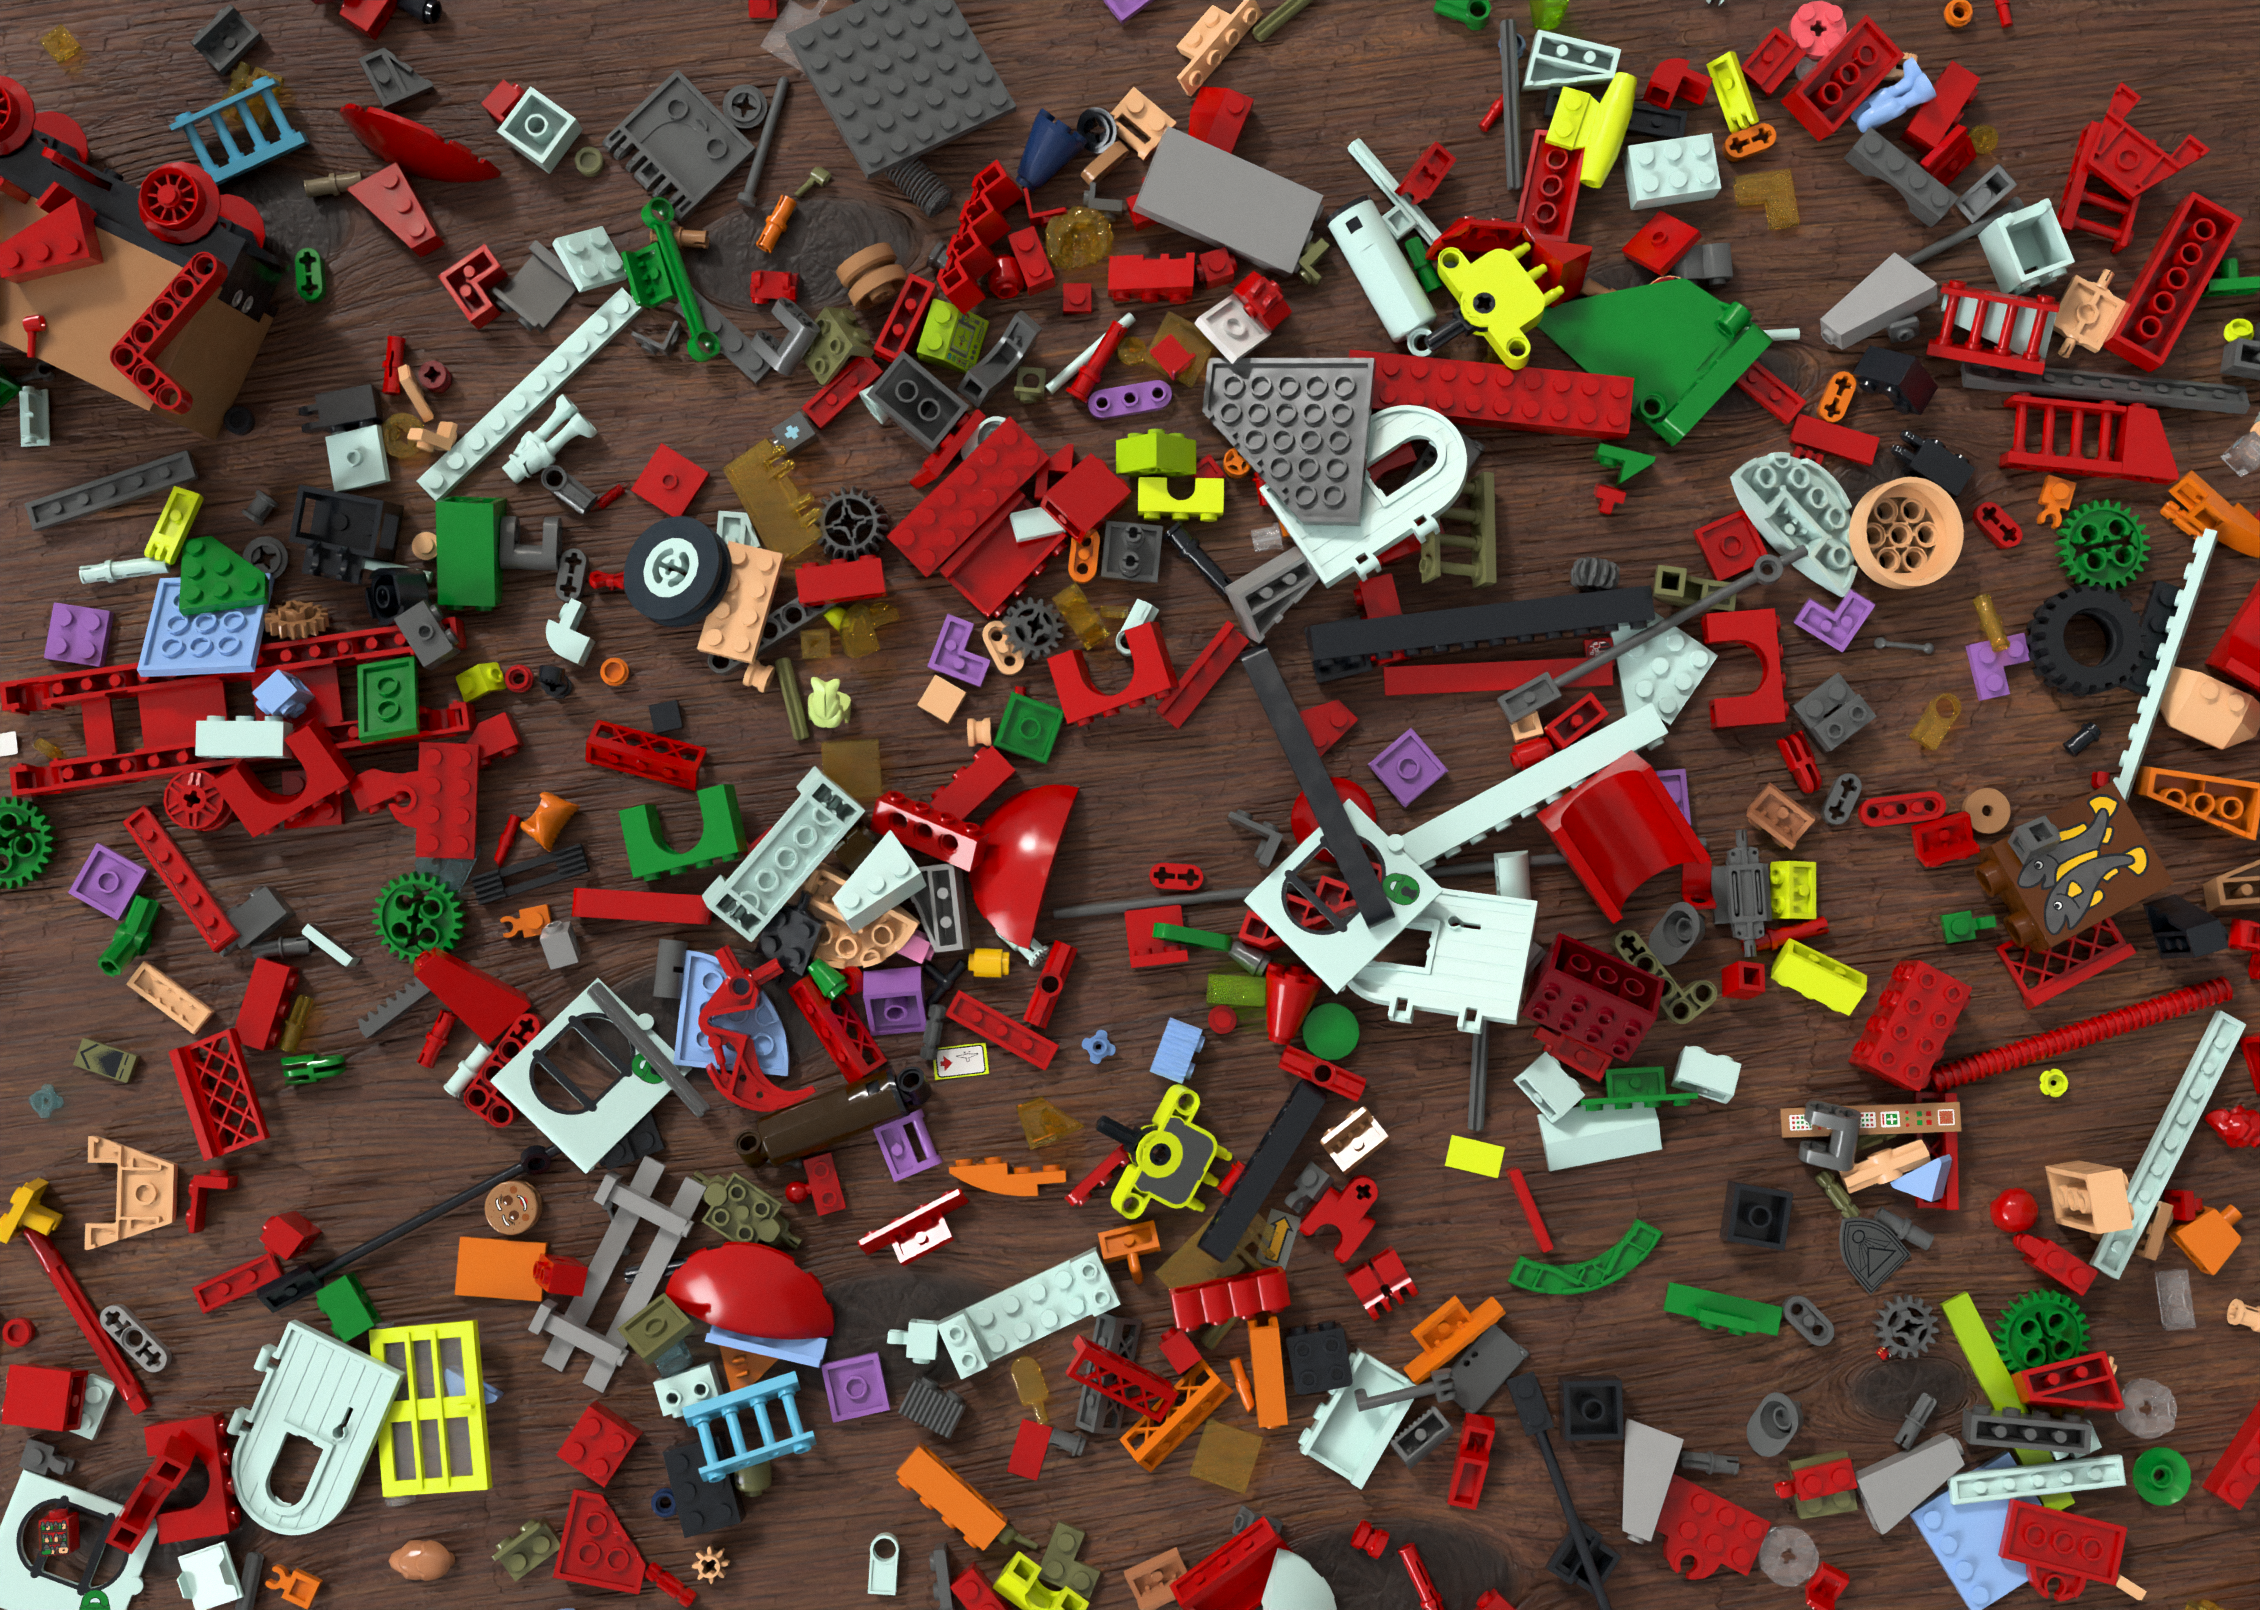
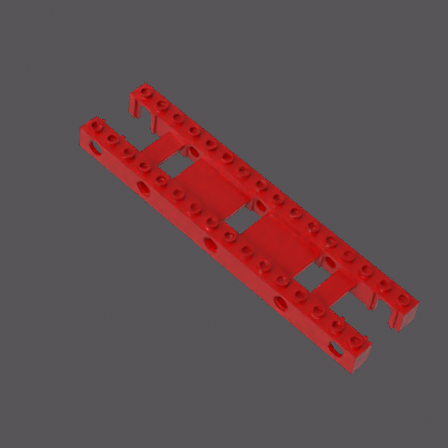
M456 617L441 620L445 628H451L460 642L457 644L458 649L466 650L464 621ZM398 625L260 645L255 672L141 677L137 671L138 662L0 682L2 711L28 716L30 712L50 709L62 711L65 710V707L77 705L82 707L87 756L71 759L53 758V761L49 762V766L36 767L35 765L17 763L16 767H9L12 796L22 798L171 778L180 772L191 769L207 772L219 771L228 768L241 759H244L248 766L298 759L293 751L292 758H203L195 756L196 721H207V716H225V721H229L225 684L251 681L252 691H254L277 669L296 675L315 695L306 705L307 709L302 715L290 720L283 718V721L293 724V729L316 717L341 753L473 734L477 727L475 705L454 700L453 704H449L448 709L432 710L419 705L420 734L362 744L358 734V720L344 721L338 668L408 656L418 658ZM253 695L256 721H265V716H273L271 713L266 715L256 705L258 699ZM138 697L144 748L135 749L133 753L118 754L112 700Z

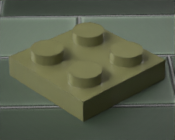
M665 1293L661 1294L617 1328L621 1336L647 1365H650L695 1329L692 1322Z
M1840 1450L1788 1459L1791 1479H1793L1791 1470L1848 1457V1452ZM1854 1489L1805 1501H1800L1797 1494L1794 1495L1797 1515L1800 1519L1858 1510Z

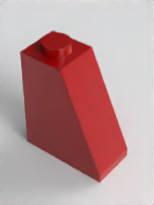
M2142 403L2129 404L2126 412L2117 417L2113 461L2122 462V473L2113 479L2169 485L2179 480V473L2157 409L2147 408V405Z

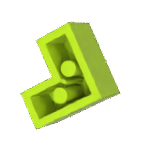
M1149 429L1148 434L1130 433L1128 438L1116 440V474L1135 478L1153 474L1174 478L1196 474V440L1187 439L1185 434L1182 433L1165 434L1163 429Z

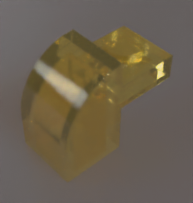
M1076 582L1052 598L1057 606V610L1087 651L1110 635L1104 622L1089 604Z
M885 602L870 606V611H868L867 606L859 603L850 607L842 617L839 628L845 655L856 659L880 650L874 628L900 619L896 607L886 605Z

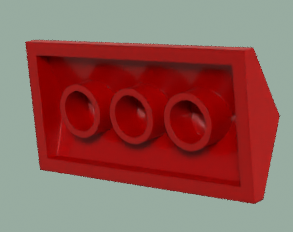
M1535 129L1516 222L1524 223L1535 239L1569 243L1581 186L1580 176L1585 148L1571 151L1545 143L1549 130Z

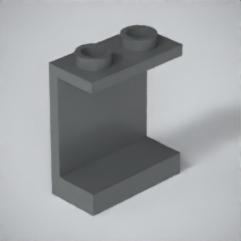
M535 240L528 248L533 256L502 292L496 287L492 292L498 298L496 302L498 306L508 314L513 310L520 316L517 321L529 331L535 328L542 334L578 289L562 261Z

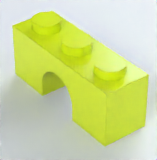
M1139 477L1138 516H1144V520L1158 521L1161 519V516H1170L1173 521H1188L1189 517H1200V521L1214 522L1217 521V517H1223L1224 479L1195 478V491L1193 495L1186 500H1176L1168 493L1167 478Z
M1019 1551L1007 1563L992 1587L1022 1610H1086L1089 1605L1088 1601L1067 1586L1061 1591H1052L1044 1587L1038 1580V1575L1042 1568Z

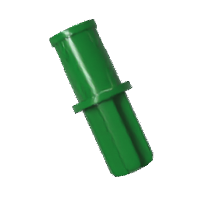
M1414 237L1406 241L1405 247L1414 265L1413 272L1417 271L1426 294L1441 288L1442 284L1432 265L1434 260H1426L1425 254L1427 252L1420 237Z

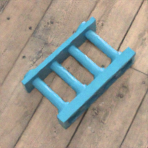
M268 76L256 79L252 82L253 87L195 114H191L190 111L182 113L174 118L175 123L169 125L172 131L180 132L184 130L204 171L211 175L217 186L310 144L304 132L299 131L296 133L295 129H291L272 92V89L281 86L277 79H269ZM262 95L281 133L279 135L281 140L273 144L265 140L246 101ZM233 107H236L255 144V147H253L255 152L247 156L244 153H240L220 114ZM209 118L230 157L228 159L229 164L219 168L218 164L215 165L194 126Z
M795 1371L682 1408L688 1427L694 1426L698 1428L707 1466L698 1468L703 1482L708 1480L710 1483L718 1482L726 1478V1474L792 1452L801 1454L809 1451L812 1448L811 1446L817 1444L813 1430L806 1433L803 1431L794 1400L795 1392L801 1390ZM776 1398L783 1401L793 1437L779 1442L775 1441L765 1406L768 1403L767 1401ZM748 1407L755 1411L764 1447L747 1452L737 1416L739 1410ZM722 1416V1418H726L736 1456L719 1461L709 1423L712 1419Z

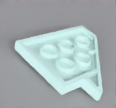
M1655 612V620L1647 623V628L1664 620V618ZM1630 626L1619 627V631L1610 633V637L1613 639V646L1647 628L1630 630ZM1675 626L1615 658L1625 716L1652 703L1662 722L1670 726L1718 655Z

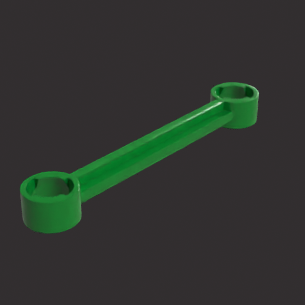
M655 197L642 208L641 217L646 226L656 232L692 336L688 340L687 350L694 360L702 363L707 362L719 353L720 341L712 331L706 329L670 225L674 218L673 206L668 200L662 197ZM652 209L658 211L661 216H664V221L656 218ZM698 341L704 343L710 349V354L701 350Z

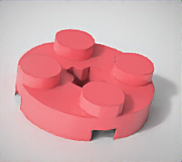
M1813 1L1803 4L1791 19L1788 27V37L1797 43V47L1802 51L1805 50L1807 52L1804 57L1814 60L1822 59L1847 32L1842 9L1837 5L1824 1ZM1815 24L1820 25L1824 29V32L1819 37L1816 36L1815 31L1810 29Z

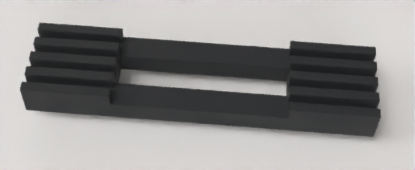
M577 844L471 877V881L475 889L474 892L477 895L478 905H484L590 872L583 845ZM555 861L557 862L558 872L507 888L505 887L504 877Z

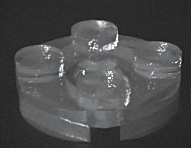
M2145 1378L2132 1380L2125 1385L2126 1388L2123 1389L2121 1397L2126 1409L2115 1412L2118 1421L2130 1433L2145 1439L2157 1438L2173 1430L2177 1416V1405L2168 1387ZM2144 1401H2148L2149 1405H2152V1411L2147 1416L2139 1410L2140 1407L2144 1406Z
M1783 1525L1772 1527L1767 1531L1758 1551L1760 1568L1773 1582L1786 1587H1795L1806 1579L1809 1580L1814 1575L1819 1563V1553L1813 1540L1806 1532L1795 1526ZM1788 1548H1791L1795 1559H1789L1788 1563H1784V1558L1781 1557V1554Z

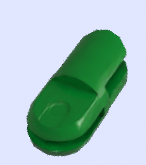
M318 1054L281 1058L282 1065L300 1064L283 1069L285 1077H292L285 1080V1086L320 1082L324 1077L340 1075L345 1072L346 1065L336 1064L345 1062V1058L342 1055L320 1057Z

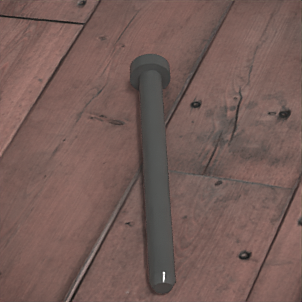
M785 76L780 77L744 192H740L737 197V202L748 207H755L758 200L754 195L789 86V79Z
M2015 196L2008 200L2007 206L1904 260L1916 266L1980 233L1995 219L2002 217L2004 214L2024 209L2025 206L2022 200Z

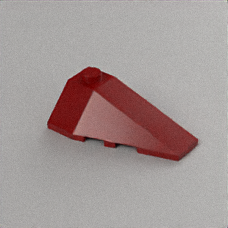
M1201 87L1190 111L1188 135L1233 155L1253 110L1254 99L1229 88Z

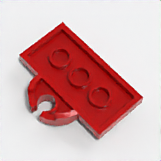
M421 741L419 742L418 771H410L403 774L390 787L389 793L396 794L403 790L411 796V802L407 807L400 806L396 802L389 803L388 805L396 820L405 826L416 828L415 857L476 858L480 744Z
M1673 1473L1655 1530L1666 1535L1662 1545L1663 1557L1674 1572L1678 1574L1681 1570L1680 1562L1684 1556H1693L1694 1566L1686 1571L1685 1577L1696 1580L1713 1574L1721 1563L1748 1576L1771 1522Z
M2011 1498L1998 1556L2025 1563L2026 1575L2030 1585L2038 1594L2045 1598H2048L2050 1594L2047 1588L2048 1581L2051 1578L2057 1577L2059 1587L2054 1592V1599L2058 1602L2066 1601L2074 1597L2078 1598L2085 1588L2087 1579L2116 1586L2127 1527Z

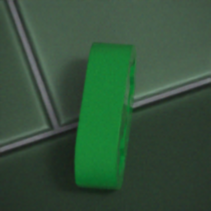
M312 248L301 249L295 256L297 291L305 301L313 304L319 303L326 296L324 259ZM309 256L316 260V262L311 263V272L309 267L304 264V262L308 261ZM310 279H312L313 285L318 288V290L313 291L312 296L306 292V289L311 287Z

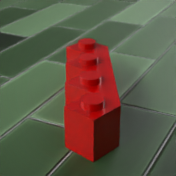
M995 160L974 177L971 185L974 189L971 199L965 201L958 219L961 222L957 234L952 235L946 251L948 260L945 268L939 270L936 278L946 297L963 315L986 298L976 280L999 264L989 246L1011 230L1002 212L1024 196L1014 178L998 160Z
M1370 861L1372 868L1379 882L1381 883V865ZM1321 876L1315 894L1340 919L1358 909L1347 883ZM1286 893L1288 909L1301 925L1312 930H1318L1331 924L1310 901ZM1247 911L1238 935L1242 943L1267 952L1286 945L1255 912Z

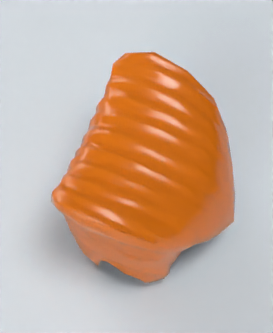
M542 792L540 793L542 798L540 805L528 820L521 822L520 826L525 833L533 837L547 851L551 852L555 840L558 838V834H560V830L564 828V824L571 819V816L580 809V806L565 801V799H561L552 793Z

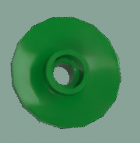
M2154 1447L2144 1451L2136 1460L2132 1470L2133 1484L2137 1493L2147 1502L2157 1506H2169L2180 1501L2188 1492L2191 1484V1470L2187 1461L2177 1451L2167 1447ZM2160 1469L2161 1477L2159 1479H2155L2154 1473L2156 1470Z

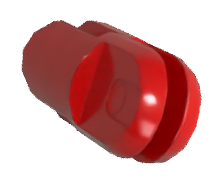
M1800 730L1795 734L1786 736L1784 739L1776 740V745L1789 772H1792L1799 788L1804 793L1809 794L1813 793V791H1818L1822 786V778L1815 764L1816 759L1803 731Z

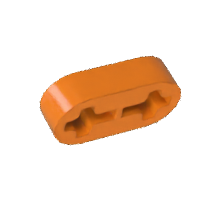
M1761 123L1733 133L1724 142L1722 153L1729 161L1737 162L1765 152L1775 142L1776 131L1771 125ZM1759 132L1762 135L1768 136V139L1765 141V144L1762 140H1758L1755 142H1753L1752 140H1754L1758 136ZM1733 142L1736 145L1746 144L1739 153L1736 150L1730 149Z
M1845 371L1838 372L1829 380L1817 407L1816 413L1819 420L1835 424L1842 419L1856 388V380L1852 374ZM1843 379L1848 389L1845 388L1840 395H1837L1839 385L1835 382ZM1835 401L1834 411L1837 414L1829 417L1827 416L1828 411L1824 408H1828Z

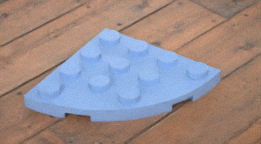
M686 950L673 1065L706 1068L708 1064L713 1063L716 1069H720V1066L717 1065L713 1048L708 1044L709 1036L705 1035L698 1025V1017L702 1009L722 982L728 978L716 956ZM740 978L736 983V990L740 994H746L749 990V982L744 978ZM763 989L758 1008L712 1017L711 1021L715 1026L751 1035L750 1038L754 1039L759 1066L764 1074L789 1076L790 1057L786 1032L774 1004ZM728 1042L722 1046L726 1059L725 1066L726 1070L733 1071L737 1051Z

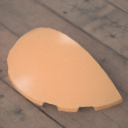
M821 862L787 901L789 904L797 905L801 891H809V893L813 894L808 910L816 918L827 923L813 961L821 958L823 962H826L831 967L845 969L847 966H863L865 968L886 960L887 957L902 949L911 939L920 922L900 905H897L853 934L832 900L851 876Z

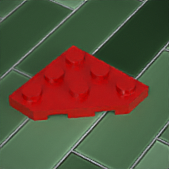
M574 1488L553 1578L639 1595L647 1564L604 1494Z

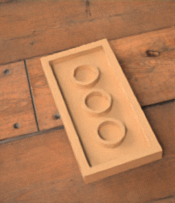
M729 541L727 547L732 562L730 582L721 602L706 616L697 649L700 652L754 664L785 556L782 553Z

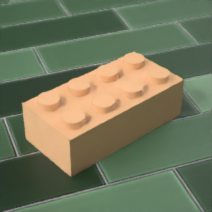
M2084 1161L2045 1166L2055 1222L2057 1224L2095 1234L2133 1228L2134 1210L2131 1203L2128 1202L2126 1193L2129 1183L2127 1176L2122 1172L2121 1168Z

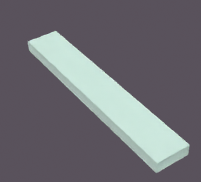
M2119 1454L1958 1472L1947 1480L1950 1503L1953 1505L2126 1485L2123 1458Z

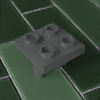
M1106 521L1101 578L1157 584L1163 526Z

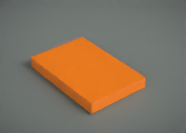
M461 1236L455 1295L543 1301L544 1289L535 1282L533 1267L535 1262L539 1261L540 1253L547 1254L548 1242Z

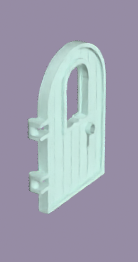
M1400 405L1371 415L1361 526L1303 525L1267 484L1259 489L1264 499L1328 589L1354 571H1356L1363 582L1367 580L1366 574L1373 569L1378 573L1382 569L1376 557L1412 533L1415 534L1421 544L1426 541L1425 536L1433 531L1435 534H1438L1440 529L1435 519L1447 511L1461 494L1467 478L1468 459L1460 433L1446 417L1425 407ZM1414 439L1429 440V443L1436 448L1438 453L1437 461L1433 467L1386 497L1383 491L1378 489L1371 480V475L1367 468L1398 449L1402 444ZM1424 517L1426 522L1417 526L1415 522ZM1366 555L1367 560L1359 565L1356 560Z
M1442 888L1443 892L1406 927L1432 932L1431 938H1429L1430 948L1426 953L1425 968L1372 960L1347 984L1360 997L1376 1004L1389 1006L1388 1018L1390 1021L1412 1024L1414 1010L1459 1016L1457 1028L1458 1031L1482 1034L1483 1020L1517 1025L1538 913V901ZM1350 915L1341 918V920L1345 921ZM1454 923H1459V924H1460V925L1455 926V927L1451 926V925L1454 924ZM1464 925L1478 926L1481 929L1464 928ZM1398 999L1408 1000L1406 1011L1397 1010ZM1467 1009L1477 1011L1475 1022L1466 1020Z
M295 1319L288 1323L278 1347L270 1343L262 1346L254 1369L267 1372L251 1411L244 1407L236 1409L226 1430L229 1434L240 1436L233 1453L231 1466L234 1490L240 1504L247 1514L259 1525L270 1531L285 1535H301L314 1532L335 1520L346 1509L355 1493L406 1374ZM271 1356L276 1359H282L279 1367L269 1362ZM351 1407L353 1408L352 1414L349 1418L347 1425L343 1427L342 1433L341 1426L342 1424L347 1422L345 1421V1419ZM244 1420L254 1423L252 1430L242 1425ZM289 1433L295 1436L307 1437L308 1440L314 1442V1445L323 1449L303 1498L293 1506H291L292 1503H286L277 1496L274 1497L270 1488L272 1468L277 1462Z

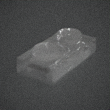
M2188 1269L2156 1271L2155 1278L2163 1330L2195 1328Z

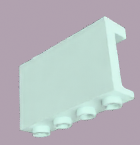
M1357 1348L1355 1353L1350 1352L1348 1354L1353 1379L1352 1385L1328 1390V1393H1330L1328 1400L1325 1404L1321 1402L1313 1414V1418L1316 1419L1311 1429L1307 1427L1304 1429L1298 1443L1301 1444L1299 1449L1305 1456L1309 1455L1349 1479L1354 1486L1362 1489L1414 1399L1359 1412L1354 1391L1361 1388L1365 1389L1367 1397L1416 1385L1409 1378Z

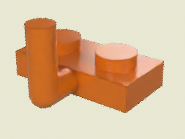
M1154 1220L1098 1233L1104 1263L1127 1259L1133 1282L1135 1284L1143 1283L1144 1276L1138 1256L1161 1251Z

